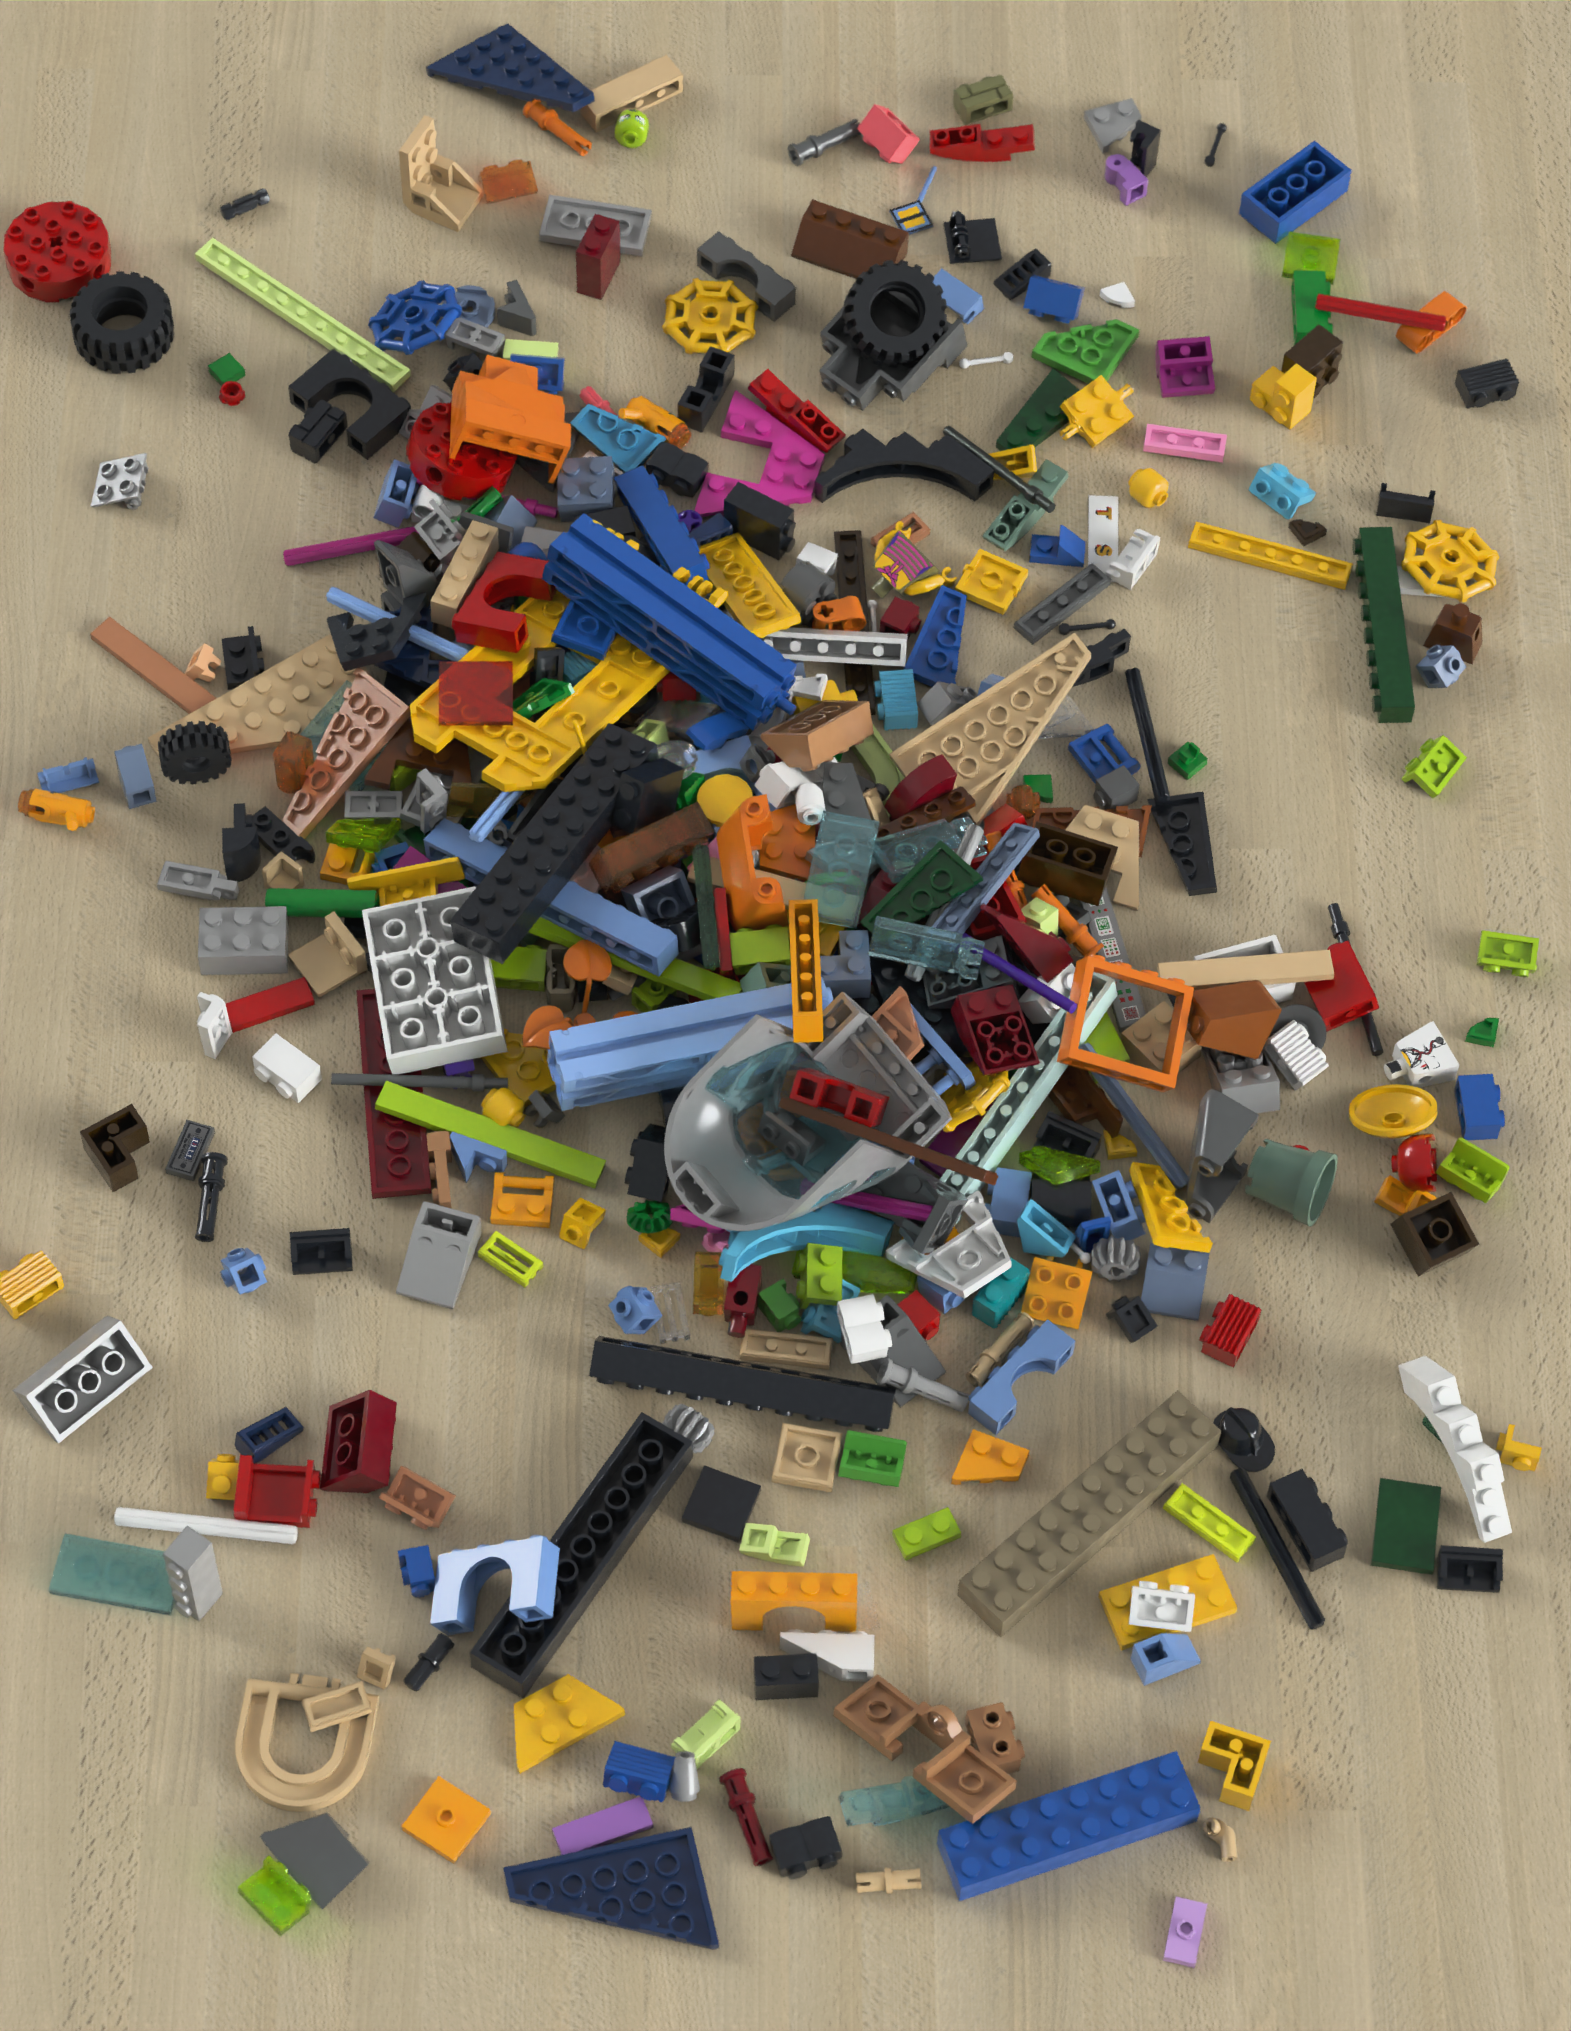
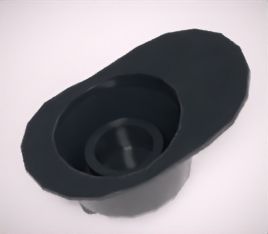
M1230 1407L1214 1419L1213 1423L1221 1430L1218 1445L1238 1468L1243 1467L1248 1472H1258L1266 1469L1272 1463L1275 1455V1445L1253 1412L1245 1408L1233 1409Z

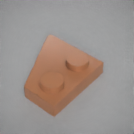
M899 986L872 1017L911 1061L924 1047V1043L907 992Z

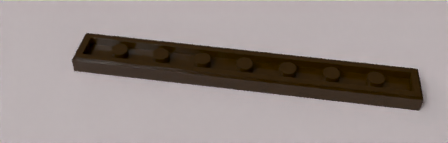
M861 530L834 531L835 553L838 554L836 563L839 599L846 596H856L859 598L867 622L866 626L860 631L869 632ZM844 663L846 691L854 689L858 701H869L871 715H875L872 665Z

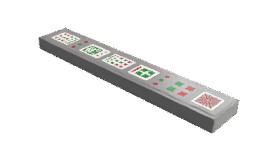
M1105 887L1099 906L1079 901L1081 908L1089 911L1091 921L1086 924L1089 933L1098 943L1104 945L1096 955L1105 957V961L1113 964L1115 962L1130 964L1107 888ZM1112 978L1115 980L1118 996L1111 1006L1119 1032L1121 1033L1146 1013L1137 985Z

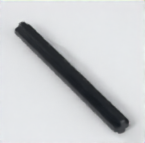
M1134 667L1133 669L1126 670V681L1154 798L1157 803L1161 804L1162 802H1168L1170 795L1141 673L1138 668Z
M1242 1467L1232 1471L1230 1479L1308 1627L1311 1630L1320 1628L1324 1625L1325 1618L1246 1469Z

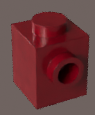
M895 596L880 619L879 632L907 634L908 640L911 634L915 635L920 628L922 621L919 619L920 607L909 600H903Z

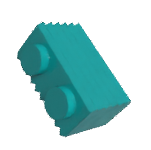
M1011 1257L1012 1267L985 1284L973 1299L971 1314L993 1329L998 1328V1324H1001V1320H1004L1005 1315H1008V1311H1011V1307H1014L1015 1303L1018 1302V1298H1021V1294H1024L1030 1275L1029 1269Z

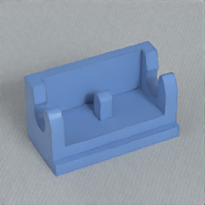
M943 269L934 276L932 282L935 286L940 284L943 290L941 297L946 299L947 307L960 315L964 323L969 324L984 310L982 296Z

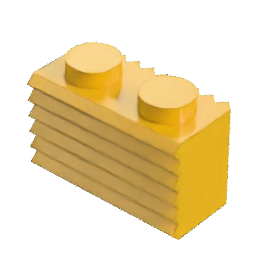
M42 1250L36 1254H27L20 1260L18 1266L10 1271L4 1270L0 1272V1303L14 1320L18 1319L19 1316L42 1303L44 1299H48L49 1296L57 1293L59 1289H63L62 1276Z

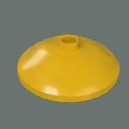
M1401 1084L1383 1085L1368 1089L1357 1095L1349 1105V1118L1355 1127L1368 1135L1388 1139L1403 1138L1421 1132L1435 1120L1438 1112L1437 1102L1429 1092L1418 1087Z

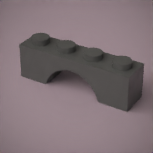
M718 231L697 248V266L714 279L734 276L752 283L756 288L755 301L758 305L757 310L773 322L795 305L796 287L793 283L778 275L769 265L760 262L751 252L745 251L738 246L732 238L726 237Z

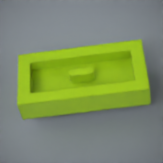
M949 1507L893 1529L892 1536L906 1561L961 1538V1531Z

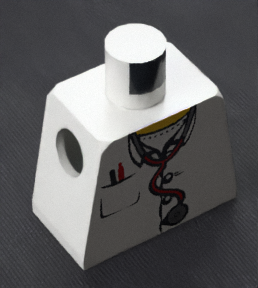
M1434 1021L1399 1040L1395 1044L1392 1055L1394 1061L1384 1064V1071L1389 1080L1403 1076L1408 1085L1418 1088L1455 1080L1459 1068V1063Z

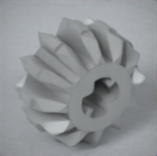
M1111 1236L1110 1239L1101 1238L1098 1243L1093 1244L1090 1264L1092 1271L1097 1273L1099 1278L1106 1277L1108 1281L1114 1279L1121 1282V1279L1130 1280L1133 1275L1138 1274L1141 1253L1140 1247L1135 1245L1133 1240H1124V1237L1118 1239Z
M685 1404L675 1405L666 1414L665 1420L662 1423L693 1441V1453H701L705 1447L707 1448L715 1434V1428L708 1418L692 1407H687Z

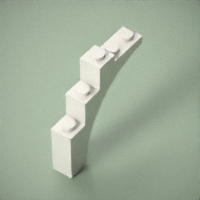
M1427 1356L1398 1365L1404 1393L1426 1415L1455 1466L1475 1520L1479 1539L1486 1543L1512 1533L1501 1482L1505 1480L1499 1454L1483 1443L1477 1414L1461 1404L1455 1376Z

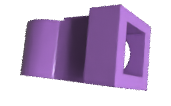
M1114 154L1107 158L1105 179L1109 184L1115 185L1120 190V201L1125 206L1147 195L1148 179L1131 161L1120 154Z

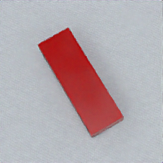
M715 888L713 900L719 973L721 976L732 979L726 888Z
M305 977L228 1002L225 1005L231 1029L234 1033L313 1006L315 1001Z

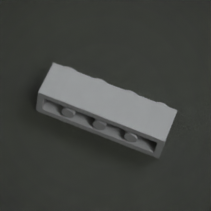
M186 1526L163 1553L166 1565L165 1569L169 1577L168 1582L172 1590L171 1594L175 1602L174 1607L187 1618L192 1616L200 1621L223 1592L212 1542L189 1526Z

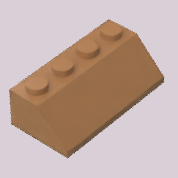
M822 700L761 733V740L788 767L801 768V771L815 770L822 762L833 760V756L849 751V747L863 743L865 738L874 734L869 701Z

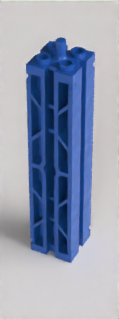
M583 513L570 525L567 533L563 532L550 544L547 559L550 561L545 564L542 579L550 585L553 584L559 592L733 717L744 721L745 725L754 731L761 723L764 725L768 723L777 707L789 715L794 713L797 706L789 701L790 694L788 691L796 680L794 673L797 664L790 659L783 658V654L599 523H594L591 517Z

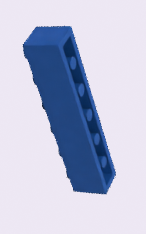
M642 465L614 477L621 502L624 506L628 507L631 518L663 569L670 575H673L680 567L689 570L690 578L684 583L686 586L696 575L704 579L703 582L705 580L709 581L706 570L710 569V565L705 554H699L700 551L694 537H688L689 532L684 521H678L679 516L675 507L668 505L667 495L663 489H658L659 485L654 474H648Z

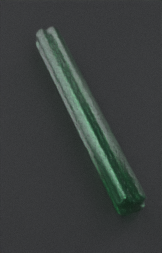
M697 844L692 849L703 967L714 971L717 967H720L710 852L707 845Z

